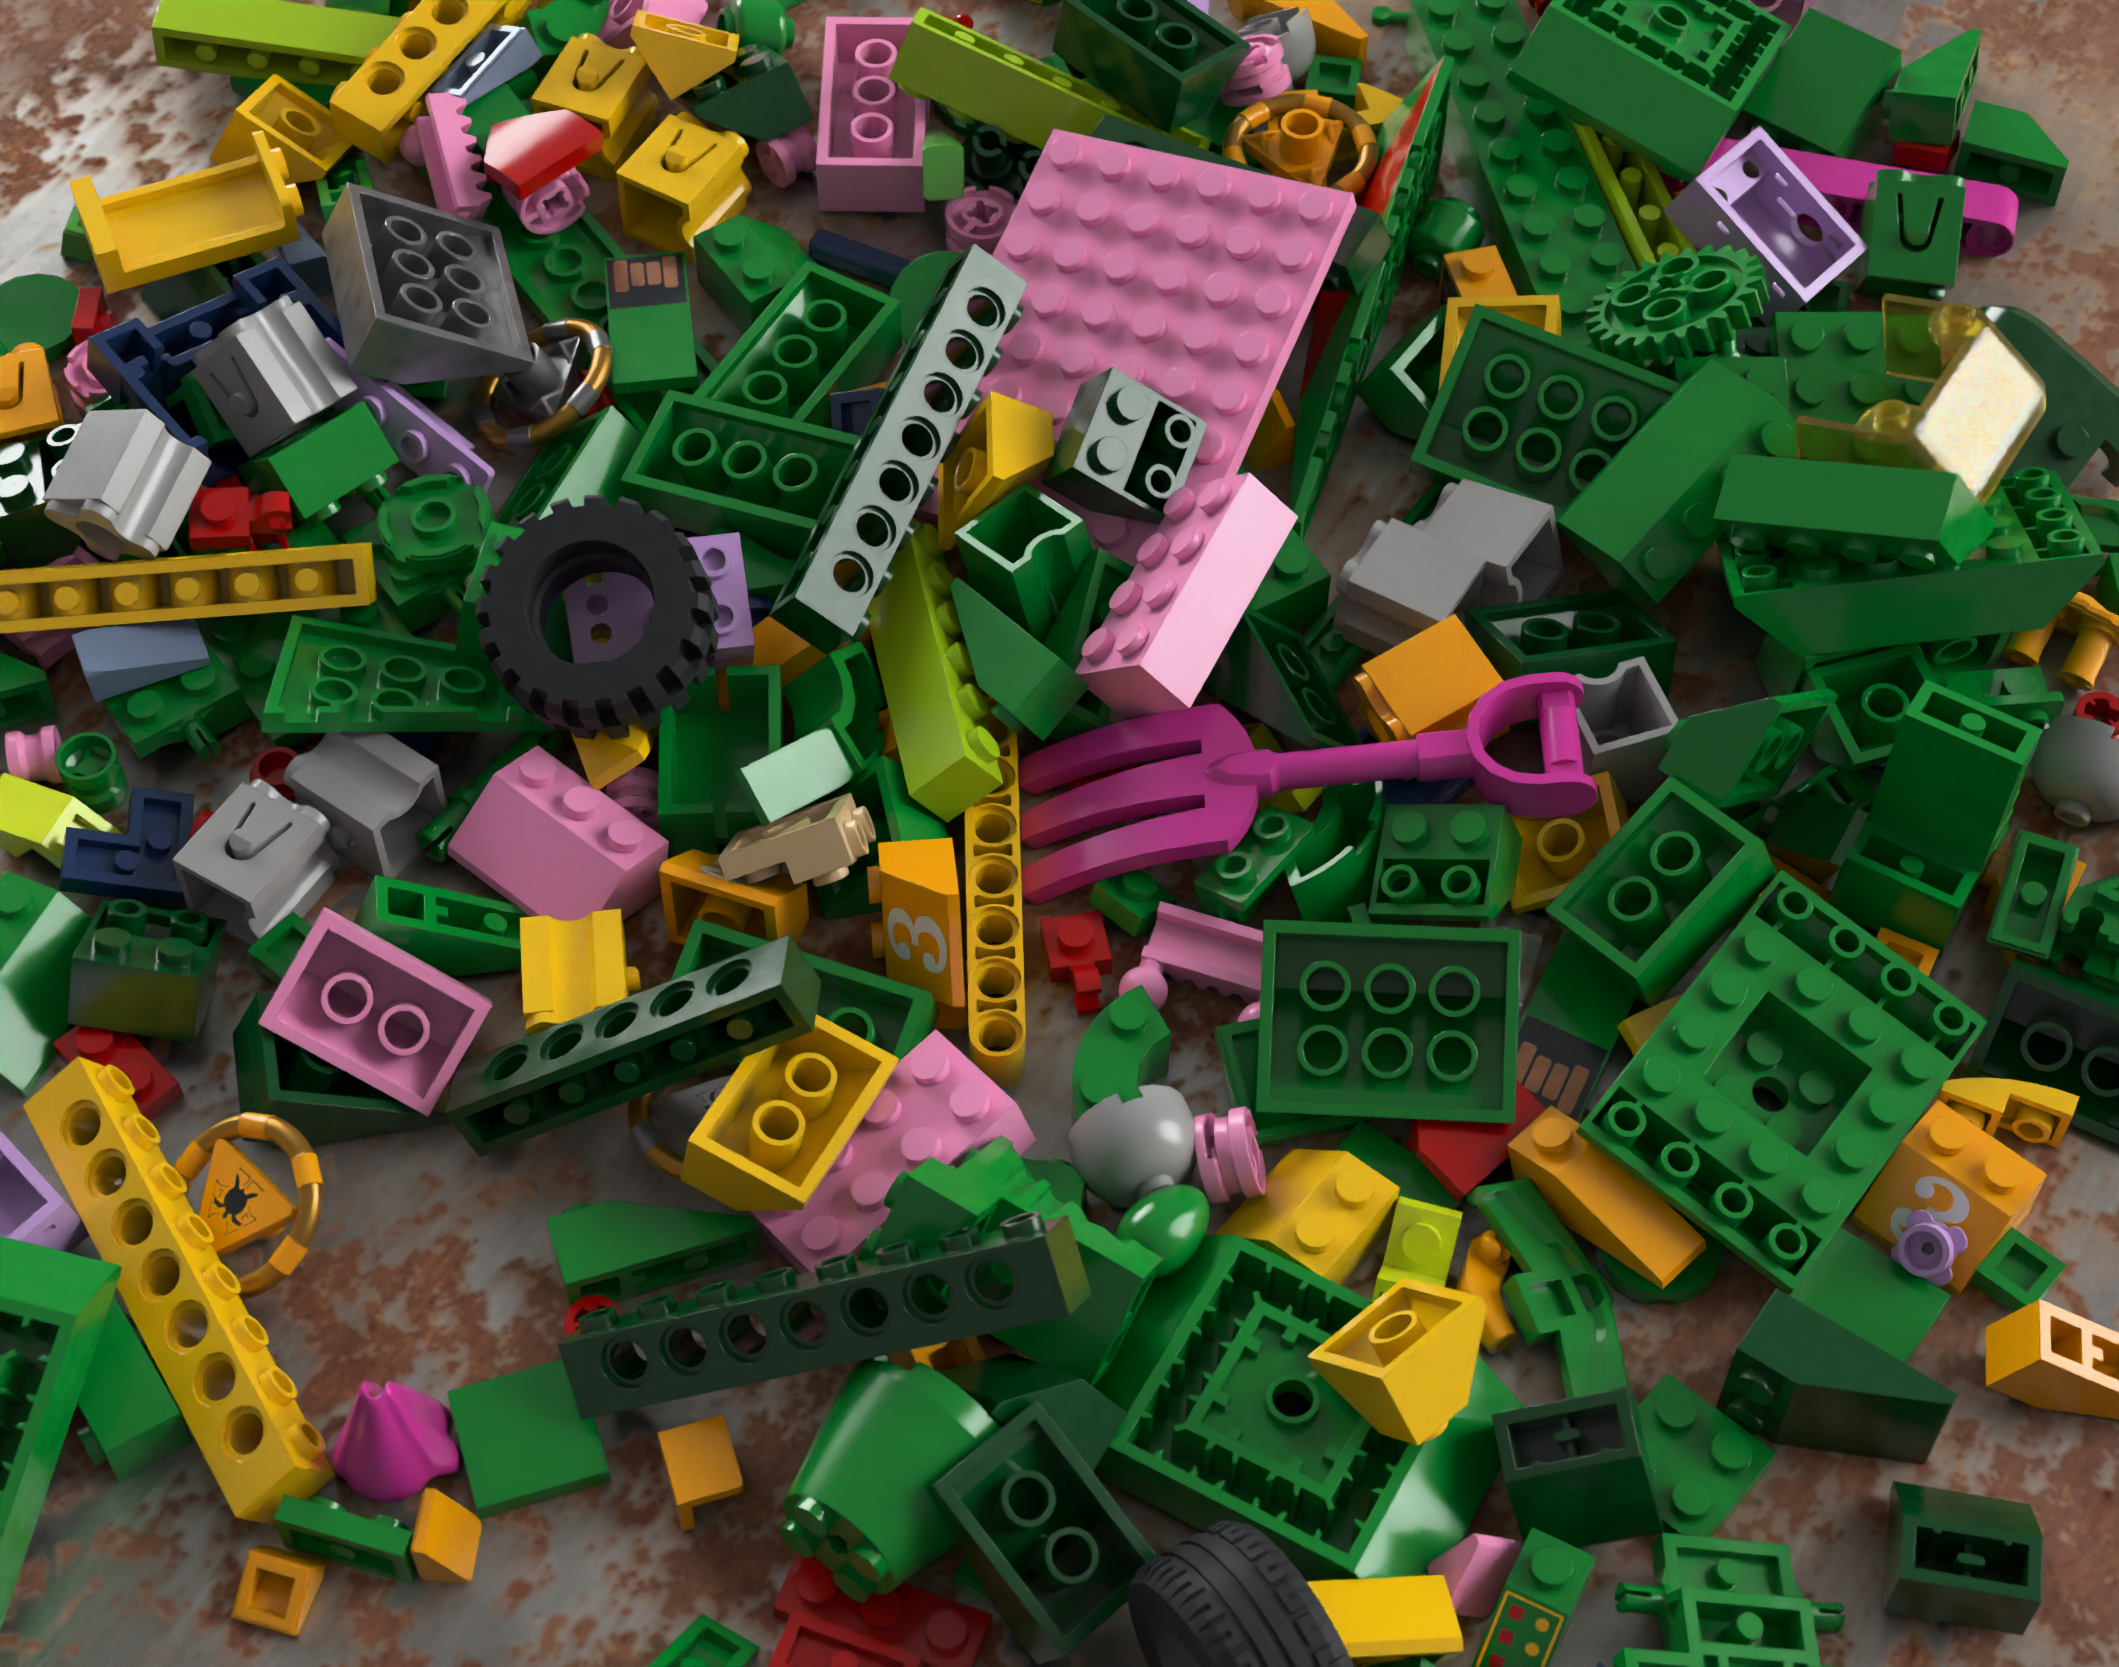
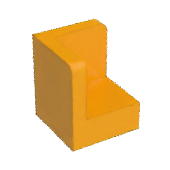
M724 1414L658 1432L663 1464L682 1531L696 1528L693 1506L736 1495L743 1491V1479Z

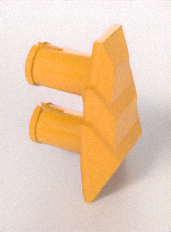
M2079 591L2044 629L2013 632L2002 653L2008 660L2022 667L2038 666L2039 658L2054 628L2073 635L2076 639L2057 676L2062 682L2073 688L2091 691L2110 649L2119 647V616L2106 610L2091 596Z

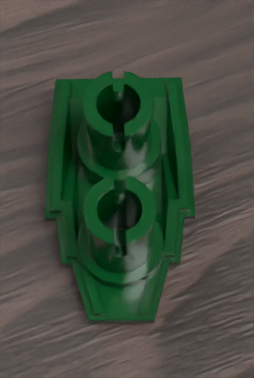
M977 120L962 143L964 147V187L975 186L976 191H989V186L1001 188L1014 197V204L1017 206L1043 150L1027 142L1016 144L1007 141V137L1000 127L988 125Z

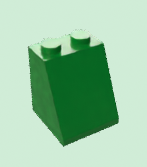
M1808 7L1743 109L1746 132L1749 135L1760 125L1781 148L1852 159L1885 120L1881 119L1883 95L1886 87L1894 88L1901 71V50Z

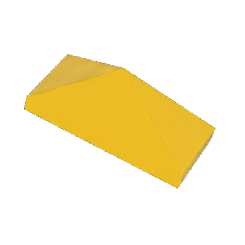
M640 721L628 725L629 737L612 740L606 730H597L594 740L576 738L572 733L587 778L595 790H600L643 762L659 736V725L646 731Z

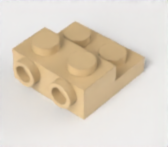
M848 793L791 813L765 827L759 824L737 832L719 855L718 861L726 881L745 876L747 883H755L781 872L782 867L780 863L785 861L794 884L812 879L814 886L817 887L835 882L850 873L847 866L857 861L858 857L869 853L868 843L876 841V833L866 807L856 808L852 794Z

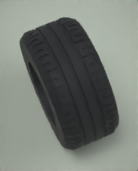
M1230 1521L1216 1522L1140 1567L1129 1587L1128 1604L1130 1618L1148 1667H1354L1338 1631L1303 1576L1287 1556L1265 1534L1250 1524Z

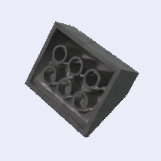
M347 182L322 232V238L349 370L358 372L369 379H384L399 384L529 371L534 361L500 229Z

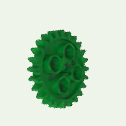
M1708 244L1698 253H1692L1691 248L1686 247L1680 255L1674 257L1668 252L1663 253L1660 262L1655 264L1642 261V270L1636 273L1624 271L1621 273L1623 279L1621 283H1607L1604 285L1607 294L1597 295L1592 298L1595 306L1586 309L1588 320L1585 321V325L1596 351L1629 364L1639 360L1641 368H1646L1655 359H1661L1663 366H1668L1676 356L1682 355L1687 361L1691 360L1694 350L1700 348L1708 352L1714 351L1715 346L1713 342L1719 339L1733 341L1735 339L1734 329L1750 328L1752 324L1749 317L1759 316L1764 313L1761 304L1769 302L1770 298L1767 291L1770 290L1758 256L1749 257L1748 251L1745 248L1733 252L1732 246L1726 245L1717 252H1714L1712 244Z

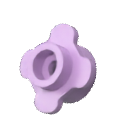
M1916 1210L1910 1213L1905 1221L1907 1230L1901 1235L1898 1244L1894 1245L1891 1249V1259L1901 1264L1909 1273L1918 1277H1925L1927 1281L1937 1287L1943 1286L1952 1279L1953 1273L1950 1267L1956 1255L1967 1248V1236L1959 1227L1947 1228L1933 1220L1931 1213L1926 1210ZM1926 1242L1934 1245L1935 1250L1933 1254H1927L1924 1251L1923 1246Z

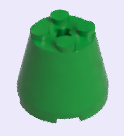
M886 1355L858 1361L843 1378L783 1502V1510L787 1522L780 1529L782 1538L790 1548L807 1558H811L814 1555L822 1564L834 1572L833 1579L837 1586L847 1596L862 1603L866 1602L873 1593L883 1595L892 1592L959 1543L929 1487L1000 1429L989 1414L972 1397L938 1371L920 1361L910 1371L888 1362L889 1359Z

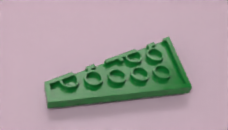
M292 615L264 707L260 733L506 732L555 730L543 725L534 713L528 714L516 703L490 667L492 664L488 658L455 650L456 644ZM565 727L561 731H570V728Z

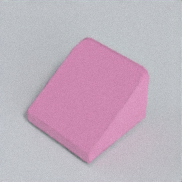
M1473 1533L1432 1560L1426 1567L1429 1575L1445 1576L1456 1615L1483 1618L1490 1613L1497 1602L1522 1547L1519 1541H1514L1513 1539Z

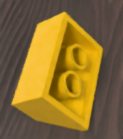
M816 1014L814 1031L746 1056L688 1139L680 1180L736 1211L803 1210L898 1065L899 1058Z

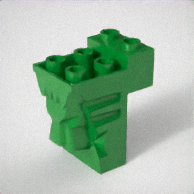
M1925 680L1903 715L1869 815L1842 867L1839 869L1828 903L1849 919L1878 932L1883 927L1940 950L1937 957L1940 960L1959 927L1969 902L1982 882L1995 852L2001 849L2011 829L2008 821L2014 811L2012 807L2018 798L2019 787L2024 778L2027 765L2035 753L2043 730L1929 680Z
M1000 1135L981 1151L973 1148L958 1168L953 1165L948 1167L931 1157L910 1173L902 1170L893 1181L884 1199V1206L891 1209L882 1229L876 1227L871 1232L860 1250L857 1262L877 1258L875 1254L877 1250L904 1240H915L917 1248L939 1244L937 1240L939 1236L966 1226H977L980 1234L1002 1230L1000 1224L1003 1221L1028 1212H1041L1043 1220L1068 1215L1092 1295L1070 1316L989 1334L1036 1362L1082 1378L1093 1386L1109 1370L1164 1258L1144 1248L1133 1239L1118 1240L1104 1227L1088 1222L1082 1209L1072 1200L1066 1204L1057 1201L1051 1193V1184L1045 1179L1039 1182L1033 1181L1029 1171L1024 1166V1162L1014 1150L1012 1141ZM993 1260L996 1274L1003 1281L1014 1284L1011 1271L1003 1263ZM931 1274V1280L935 1289L940 1294L950 1297V1290L947 1284L940 1277ZM870 1288L873 1301L888 1309L884 1297L878 1291Z

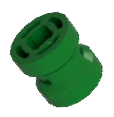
M82 732L71 736L61 744L56 752L55 762L62 781L65 783L64 787L67 794L74 796L98 815L113 811L121 805L127 796L128 783L123 769L119 765L120 760L113 741L100 733Z

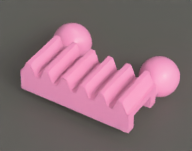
M428 93L425 100L430 116L417 117L415 124L409 126L402 133L399 142L401 154L410 164L427 167L437 209L481 222L492 200V195L482 191L487 181V176L477 172L482 158L481 155L472 153L477 139L475 136L467 134L472 121L470 117L462 115L467 105L466 99L454 96L451 93Z
M1160 901L1157 909V921L1148 946L1144 945L1140 965L1129 970L1122 977L1118 990L1119 997L1142 984L1159 1011L1168 997L1167 982L1162 975L1164 972L1169 974L1175 982L1181 983L1185 979L1191 980L1197 988L1205 990L1211 986L1216 988L1225 997L1230 996L1232 993L1238 994L1244 1002L1250 1005L1244 1008L1237 1022L1260 1018L1263 931Z

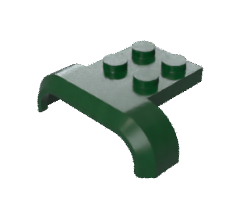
M2007 305L1985 306L1976 309L1950 342L1965 355L1981 353L1991 356L2004 363L2011 371L1946 455L1967 474H1982L1990 477V479L2013 476L2015 471L2028 467L2045 468L2049 472L2056 471L2067 490L2094 453L2100 448L2108 459V464L2101 472V475L2114 487H2118L2119 388L2048 325L2031 313Z

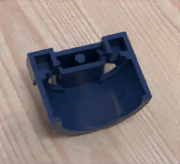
M278 256L233 275L231 292L152 326L146 327L138 317H135L88 337L87 369L119 406L128 402L133 409H147L165 424L164 427L171 436L186 445L194 447L212 461L201 483L202 485L216 488V483L236 475L242 486L248 487L237 467L252 458H249L240 443L208 450V442L198 435L188 408L169 410L165 399L181 386L180 378L196 368L190 357L215 340L220 332L233 323L262 310L288 295L293 304L299 301L302 303L325 339H332L344 350L345 346L340 321L281 256ZM333 407V408H331L329 411H327L325 414H327V413L330 412V411L336 410V409Z

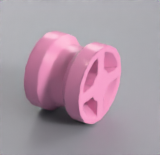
M803 125L769 142L760 140L755 146L756 156L763 172L778 187L785 188L794 183L797 174L801 171L809 173L816 169L817 144L813 136Z
M56 725L41 727L37 734L25 735L21 731L5 733V752L10 775L33 783L41 780H46L52 785L64 783L55 762L56 752L62 744Z
M638 766L606 785V796L655 832L660 833L658 821V772Z

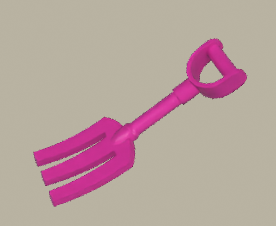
M1565 672L1529 674L1502 681L1480 697L1469 713L1467 729L1416 734V739L1284 753H1275L1270 749L1254 750L1253 744L1243 726L1219 703L1141 716L1063 740L1019 760L1020 787L1032 796H1037L1074 780L1122 766L1169 757H1183L1140 766L1096 780L1056 796L1020 814L1021 841L1034 850L1070 836L1113 823L1160 813L1188 809L1194 810L1170 814L1121 827L1050 854L1022 868V896L1035 905H1039L1076 888L1126 872L1174 861L1230 853L1248 831L1254 819L1259 798L1274 797L1278 792L1284 790L1420 777V782L1471 777L1476 791L1491 805H1505L1509 813L1516 817L1550 818L1582 813L1590 809L1596 803L1598 797L1594 779L1584 773L1576 709L1582 704L1584 699L1583 685L1581 680L1575 675ZM1538 718L1545 774L1517 773L1498 765L1484 749L1495 734L1510 724Z

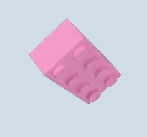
M826 16L816 156L819 211L925 212L922 148L929 127L930 98L917 99L911 97L899 88L898 83L888 79L913 18Z
M1250 472L1223 479L1217 478L1210 482L1189 487L1183 486L1170 496L1163 509L1165 517L1155 534L1151 535L1139 548L1136 555L1138 563L1129 579L1121 584L1111 596L1109 601L1111 610L1104 622L1085 641L1081 649L1083 658L1075 672L1090 685L1088 690L1121 718L1190 709L1297 520L1298 516Z
M935 1029L898 1062L892 1075L803 1210L748 1212L751 1217H754L755 1223L765 1237L801 1274L815 1272L814 1266L817 1263L842 1254L853 1253L857 1262L860 1250L868 1236L876 1227L882 1229L891 1210L884 1206V1199L893 1181L902 1170L910 1173L931 1157L948 1167L953 1165L958 1168L973 1148L981 1151L1000 1135L1012 1141L1013 1148L1019 1157L1035 1144L1037 1140L1017 1103Z

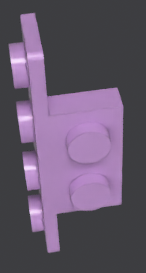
M325 339L358 388L335 405V409L364 401L398 459L418 476L452 474L462 477L464 483L474 488L475 484L484 490L485 494L487 493L495 476V471L473 453L476 446L397 383L392 381L384 382L382 379H369L358 372L349 370L346 351L332 339Z

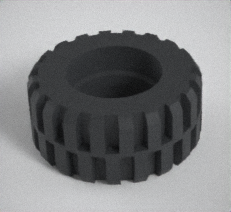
M604 494L585 495L584 506L572 507L568 498L550 503L553 511L552 514L539 520L533 512L519 522L524 530L515 540L508 535L504 536L495 548L496 553L501 559L498 566L485 565L480 583L487 592V595L476 599L475 612L476 619L483 627L478 633L482 651L492 664L490 667L516 703L528 714L534 713L543 725L557 732L568 727L576 738L594 740L597 730H606L612 740L629 737L628 725L640 721L647 731L663 723L658 712L665 707L671 705L678 712L691 699L685 689L691 681L697 685H702L710 671L705 657L707 654L716 653L719 634L714 626V622L719 619L717 600L711 589L712 584L692 544L683 532H675L670 520L658 511L652 510L645 514L638 501L624 497L617 500L616 507H612L607 502ZM618 572L634 576L646 584L654 601L652 617L643 636L626 653L604 663L581 665L563 661L549 649L545 640V626L548 614L560 594L574 582L596 573Z

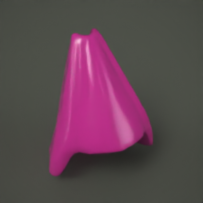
M365 1381L360 1385L348 1418L333 1445L328 1462L335 1475L343 1477L351 1489L361 1497L374 1502L390 1503L404 1500L420 1492L425 1484L436 1476L457 1474L463 1466V1454L459 1445L449 1436L452 1417L443 1403L428 1394L397 1382H386L384 1389L378 1384Z

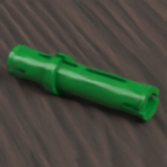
M526 731L467 788L459 787L448 797L449 805L415 834V841L419 848L423 849L429 842L432 843L441 835V840L426 855L436 862H444L449 856L447 854L448 844L494 773L536 747L538 741L549 731ZM556 732L549 740L546 739L538 746L550 755H553L555 752H559L564 744L561 735Z

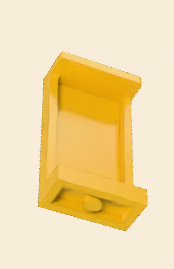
M263 130L254 132L252 137L256 153L251 157L98 198L90 175L70 180L69 185L77 212L106 293L118 292L301 240L296 217L305 215L295 183L289 185L284 183V180L290 178L280 147L270 149Z

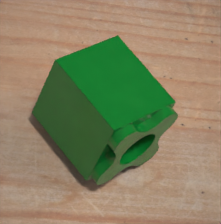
M1880 169L1877 171L1876 181L1868 184V191L1864 201L1860 238L1869 248L1858 257L1854 293L1941 302L1945 296V290H1951L1956 282L1966 196L1964 178L1954 175H1920L1898 169Z
M1024 482L956 531L954 535L971 588L1043 644L1092 551V546L1082 518Z

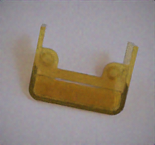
M1886 293L1882 299L1886 375L1935 384L1920 406L1906 404L1900 400L1881 401L1868 409L1856 425L1800 415L1795 421L1797 457L1802 460L1958 473L1984 507L2045 412V383L1982 310L1964 302L1947 303Z

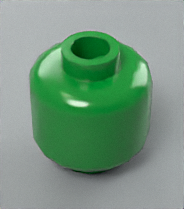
M731 0L727 8H721L719 11L716 29L740 35L738 49L750 44H758L759 48L766 45L782 56L785 49H791L795 38L793 18H786L783 5L778 0Z
M1455 197L1432 200L1423 206L1413 223V228L1409 231L1406 247L1408 255L1413 259L1412 266L1418 273L1429 279H1439L1441 276L1443 254L1476 249L1481 246L1484 231L1479 222V213L1475 208Z

